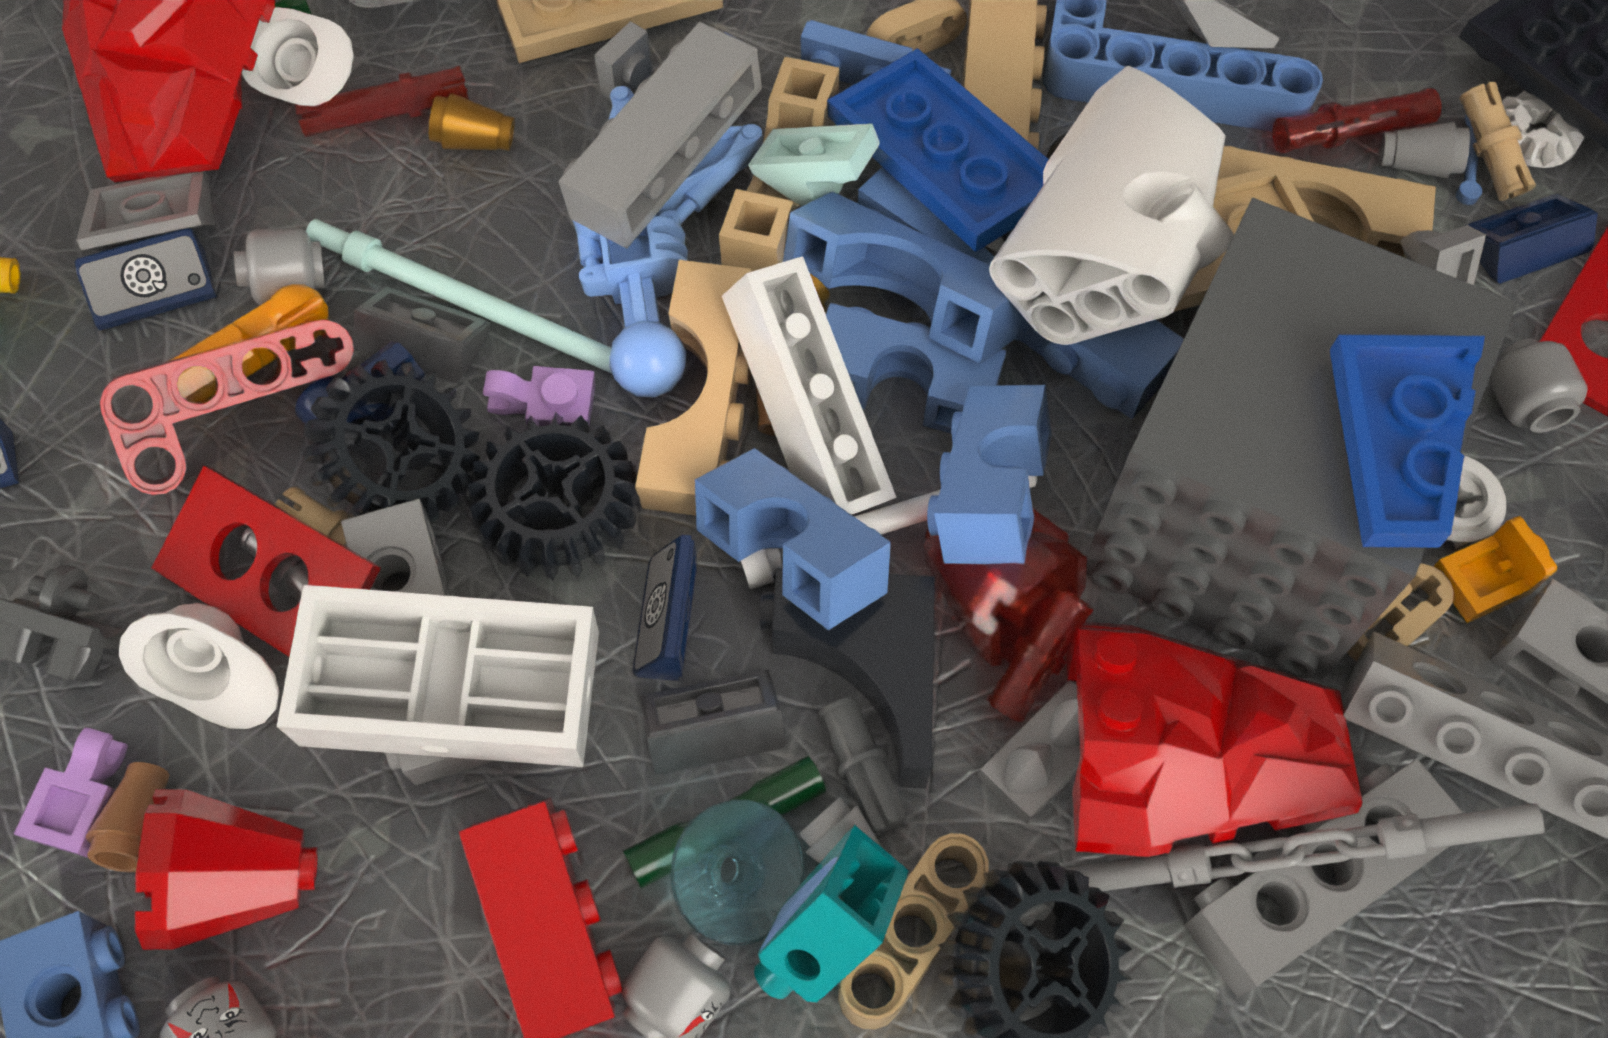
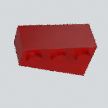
M549 797L475 823L459 831L523 1037L561 1038L614 1018L615 1004L612 996L622 993L623 984L611 949L601 953L597 949L590 925L600 922L601 917L589 880L577 882L569 854L577 852L578 846L566 810L555 812L552 799Z

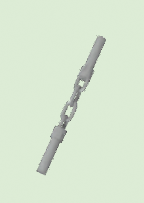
M1534 803L1419 819L1417 814L1378 819V824L1353 827L1345 830L1327 829L1305 832L1291 837L1257 840L1242 844L1224 843L1205 846L1204 843L1183 845L1172 847L1170 853L1069 866L1065 867V869L1081 872L1084 876L1089 877V887L1100 888L1102 891L1173 882L1175 888L1211 883V879L1237 876L1244 872L1283 869L1295 865L1314 866L1342 862L1350 858L1385 855L1387 860L1426 855V849L1544 834L1545 828L1541 810L1538 804ZM1378 836L1380 844L1358 847L1356 839ZM1335 840V846L1338 851L1305 855V849L1302 844ZM1283 848L1284 857L1253 861L1251 852ZM1231 854L1233 865L1211 868L1209 857Z

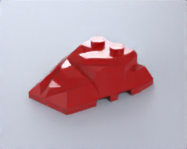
M63 0L62 31L107 178L116 183L217 170L220 168L242 104L233 96L243 68L248 71H253L258 54L250 47L259 21L270 22L275 8V0Z
M1067 620L1065 629L1067 681L1077 682L1080 761L1072 791L1075 851L1151 857L1170 853L1173 841L1208 834L1213 844L1234 839L1238 828L1268 822L1274 830H1280L1357 814L1363 801L1339 690L1134 625Z

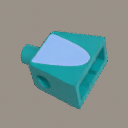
M855 824L786 900L758 952L760 962L754 968L755 979L762 990L773 998L784 999L794 990L807 1002L817 1003L883 943L909 870Z

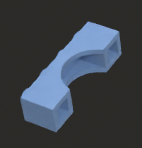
M830 192L790 212L783 262L803 256L809 273L820 280L825 287L830 289L842 286H870L900 294L915 302L928 315L931 321L929 339L979 364L1018 337L1023 316L992 280L989 271L990 265L835 192Z

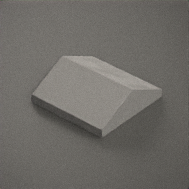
M1173 0L1187 26L1210 47L1274 48L1280 39L1255 19L1223 0Z
M207 172L144 178L91 189L76 239L80 249L102 250L138 242L181 229L191 228L196 230L215 226Z

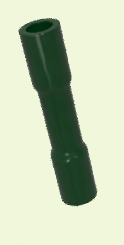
M806 756L757 781L749 790L687 822L676 823L623 850V853L642 889L694 862L703 852L763 821L774 820L826 793L824 781L812 759Z

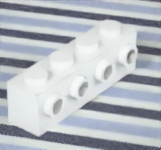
M803 256L746 273L722 295V298L790 473L823 496L830 498L836 505L851 515L897 498Z

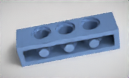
M77 911L0 940V1007L6 1038H137L139 1036V1020L135 1007L128 996L122 995L117 969L124 966L125 957L122 943L113 927ZM81 985L82 993L78 1006L71 1014L62 1018L61 1005L64 997L71 989Z

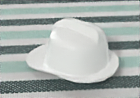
M276 7L270 22L266 23L260 20L250 48L258 54L253 71L243 68L241 74L250 86L265 95L300 106H317L330 101L342 90L351 74L354 57L351 40L341 26L328 19L294 9Z
M200 603L183 604L165 613L148 614L132 622L120 638L119 657L124 670L140 687L158 697L174 702L209 722L230 729H249L265 723L277 708L279 688L274 672L260 654L244 643L239 626L228 614L214 606Z

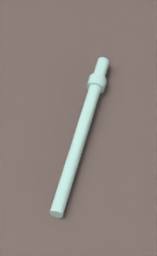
M313 219L306 229L311 242L320 241L322 247L341 254L342 260L351 266L365 272L375 269L612 374L609 367L611 347L382 248V243L379 239L356 230L350 234L318 219Z

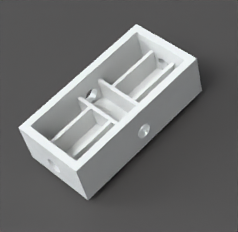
M303 585L277 727L298 746L583 767L599 635L593 607Z

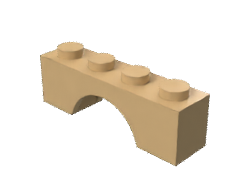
M784 56L769 97L763 143L773 129L835 126V123L828 118L827 100L839 94V67ZM753 176L746 191L735 190L719 233L721 264L750 268L751 271H756L782 263L790 212L801 206L756 176Z
M1224 146L1218 179L1282 163L1314 222L1406 258L1400 242L1405 236L1416 231H1433L1436 186L1353 171L1348 168L1316 164L1290 157H1280L1238 149L1233 146Z
M686 260L678 261L668 313L671 329L680 338L683 346L698 357L708 374L702 393L685 413L669 422L646 428L635 486L641 500L642 509L696 516L695 479L729 462L726 460L729 440H740L744 404L736 403L739 383L749 384L751 370L722 295L746 273L752 272L750 268Z

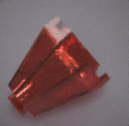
M928 529L925 533L926 542L923 545L925 562L935 577L941 592L972 649L991 666L1001 665V656L1010 664L1021 663L1059 631L1068 617L1059 609L1065 597L1068 595L1077 603L1086 588L1087 557L1067 541L1032 530L1031 537L1028 540L1024 564L1015 562L955 564L944 563L939 536L930 535Z

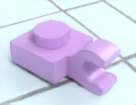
M533 366L530 382L507 371H487L483 395L489 397L487 411L500 415L526 414V425L531 415L540 423V426L550 425L555 412L563 417L565 426H570L582 415L588 421L590 427L596 384L594 371Z
M85 727L75 742L72 756L65 772L45 767L14 835L88 858L87 853L91 844L86 840V834L115 791L110 786L104 785L103 782L118 770L126 755L128 745L112 740L113 736L111 734Z

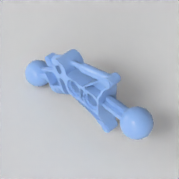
M618 86L611 91L612 109L609 119L614 118L634 96L630 88ZM756 124L729 127L627 249L573 221L577 233L580 262L584 267L579 272V279L584 293L590 297L612 295L615 305H622L625 328L612 342L609 367L618 384L636 397H657L667 393L683 377L686 351L676 333L660 323L657 297L666 296L673 292L678 261H688V249L684 244L685 232L681 224L693 211L700 212L735 174L747 167L763 144L762 130Z

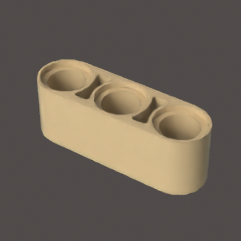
M956 833L939 837L930 845L906 879L883 943L840 981L838 1002L842 1013L852 1024L862 1029L875 1030L888 1025L898 1015L942 949L938 945L948 941L956 930L946 915L952 914L955 911L963 913L969 911L963 890L970 889L972 886L982 888L984 885V873L989 872V860L985 850L975 839L965 834ZM946 859H955L968 868L971 875V883L962 888L949 887L938 878L935 865ZM907 915L922 918L931 929L932 940L922 947H910L902 943L897 937L894 923L899 918ZM866 973L877 974L883 977L890 986L892 992L891 1001L877 1009L861 1005L854 998L851 990L853 981Z

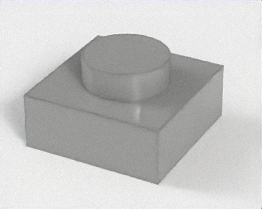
M631 21L595 54L600 92L610 98L611 91L618 86H626L630 90L637 88L652 70L648 32Z

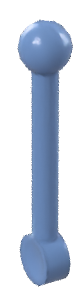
M1465 115V124L1469 127L1470 148L1464 182L1457 189L1456 198L1462 204L1472 205L1478 201L1483 191L1480 184L1476 182L1478 157L1476 156L1473 144L1477 141L1470 120Z

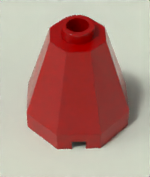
M187 789L155 790L152 796L154 805H148L144 814L136 867L135 892H144L146 899H152L151 911H135V932L142 950L177 949L299 908L301 891L315 890L318 847H304V829Z

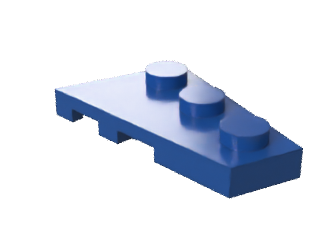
M1338 335L1330 348L1362 547L1439 548L1451 535L1465 456L1461 453L1465 423L1473 410L1476 390L1472 389L1475 365L1482 357L1485 336Z

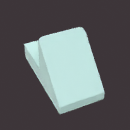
M873 124L773 129L748 166L754 176L802 207L830 192L839 194L844 183L856 181L880 142Z

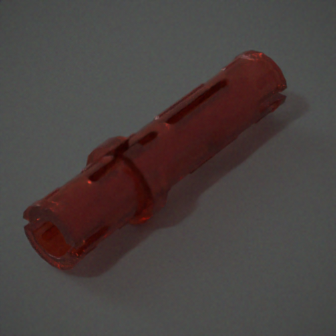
M460 65L454 66L455 68L412 77L410 72L398 74L399 80L339 93L330 101L317 106H300L295 104L297 115H301L303 118L298 120L300 127L307 138L313 136V134L409 113L411 118L422 116L423 109L432 108L436 96L448 98L450 93L470 100L468 89L464 84L466 82Z
M1434 88L1345 106L1337 102L1321 105L1315 112L1275 119L1272 128V138L1276 149L1280 153L1317 145H1323L1328 149L1342 146L1347 139L1388 132L1419 124L1435 123L1440 118L1442 103L1438 92ZM1396 111L1394 116L1370 120V115ZM1355 118L1359 119L1358 123L1355 122ZM1344 121V125L1320 131L1316 129L1318 125Z

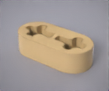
M915 0L879 16L871 24L866 36L910 47L913 50L918 48L925 54L950 43L959 36L967 23V13L957 0Z
M1421 563L1414 579L1368 629L1374 628L1385 618L1393 626L1385 637L1410 646L1453 603L1454 591L1451 582L1443 572L1434 566ZM1421 588L1429 597L1409 611L1402 602L1411 592ZM1363 634L1347 652L1354 660L1357 661L1368 642L1367 637Z

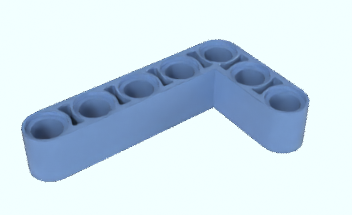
M1055 0L1042 78L1046 90L1062 99L1088 103L1096 90L1126 66H1130L1152 76L1172 89L1214 123L1277 133H1291L1299 130L1305 124L1323 82L1321 71L1309 60L1233 47H1210L1207 43L1103 28L1107 0Z

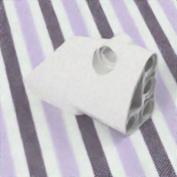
M1126 66L1096 90L1048 160L1043 171V187L990 264L989 271L992 280L1035 331L1043 338L1061 345L1078 343L1166 317L1173 313L1197 271L1220 257L1229 247L1234 236L1232 230L1213 207L1225 134L1214 122L1172 89L1152 76L1136 68Z

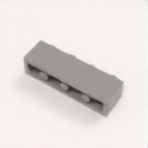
M699 21L683 40L678 41L673 46L668 58L653 75L639 84L634 96L622 110L603 125L599 136L579 158L572 160L566 167L563 176L558 182L570 219L627 249L762 90L757 48Z

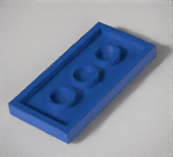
M918 48L827 100L828 118L836 125L873 124L880 144L872 158L975 252L1014 229L1044 185L1043 171L1049 159Z

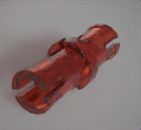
M1058 586L1055 588L1054 594L1027 636L1021 634L1013 647L1017 650V653L1001 680H999L992 693L986 699L999 712L1017 722L1023 723L1035 699L1051 675L1060 674L1067 663L1063 656L1075 637L1076 629L1082 628L1094 610L1087 602Z

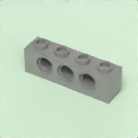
M420 499L341 521L346 540L344 546L381 567L370 590L381 591L384 581L389 576L397 572L410 573L409 581L402 589L396 592L451 596L433 525ZM385 753L391 770L401 769L402 773L415 786L494 762L493 760Z
M1553 579L1525 604L1490 661L1587 725L1608 735V613L1594 605L1592 600L1582 592L1567 588ZM1577 647L1582 649L1589 656L1590 660L1584 657Z
M1373 631L1343 686L1344 717L1347 720L1530 804L1537 803L1539 808L1608 839V735Z
M1416 758L1396 773L1385 763L1359 782L1363 804L1357 814L1304 824L1302 826L1307 832L1327 829L1345 830L1365 826V820L1378 824V819L1417 814L1419 819L1463 812ZM1370 837L1356 838L1358 847L1377 845ZM1335 840L1302 844L1305 849V855L1338 851L1335 846ZM1449 846L1426 849V855L1387 860L1385 855L1350 858L1342 862L1329 863L1336 876L1335 886L1322 882L1315 875L1312 866L1295 865L1289 868L1255 872L1238 885H1235L1230 877H1222L1193 899L1201 911L1191 918L1184 927L1236 997L1239 998L1259 986ZM1283 848L1259 851L1253 856V861L1284 857ZM1257 894L1267 895L1278 903L1283 913L1282 925L1272 924L1261 916L1256 905Z

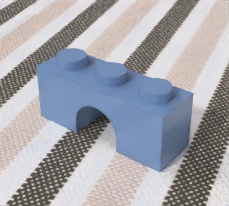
M830 303L826 317L862 409H865L871 391L879 382L891 377L908 378L918 383L927 394L923 426L951 434L953 414L956 411H963L969 386L999 385L1006 350L1000 349L979 364L929 339L930 328L924 324L916 322L903 323L877 316L862 307L848 308Z
M1046 385L969 386L963 411H956L953 414L951 428L953 447L951 452H943L941 457V490L939 495H931L927 510L928 530L930 535L939 536L944 563L1025 565L1034 523L1028 476L1044 475L1052 437Z
M754 448L695 479L697 531L738 562L764 548H782V595L826 629L830 630L887 594L891 542L878 531L865 525L836 505L830 498L820 494L791 474L788 469L778 465Z

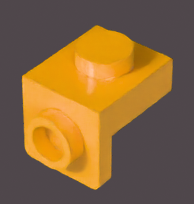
M1521 516L1506 521L1494 535L1441 558L1434 565L1451 582L1454 591L1453 604L1466 623L1530 595L1557 571V565L1551 558L1546 543L1530 529Z

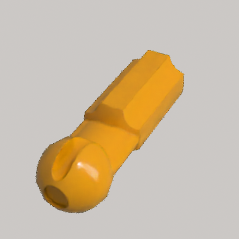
M290 284L280 288L270 300L171 360L303 322L329 320L328 305L317 290L305 284ZM319 330L313 332L314 340L321 335ZM290 337L280 340L281 345L287 352L292 350L290 348ZM260 347L250 350L244 356L242 362L244 375L246 378L276 360V357L267 348ZM192 366L185 369L179 376L177 382L178 391L187 400L194 402L204 401L214 393L216 380L209 369L201 366Z

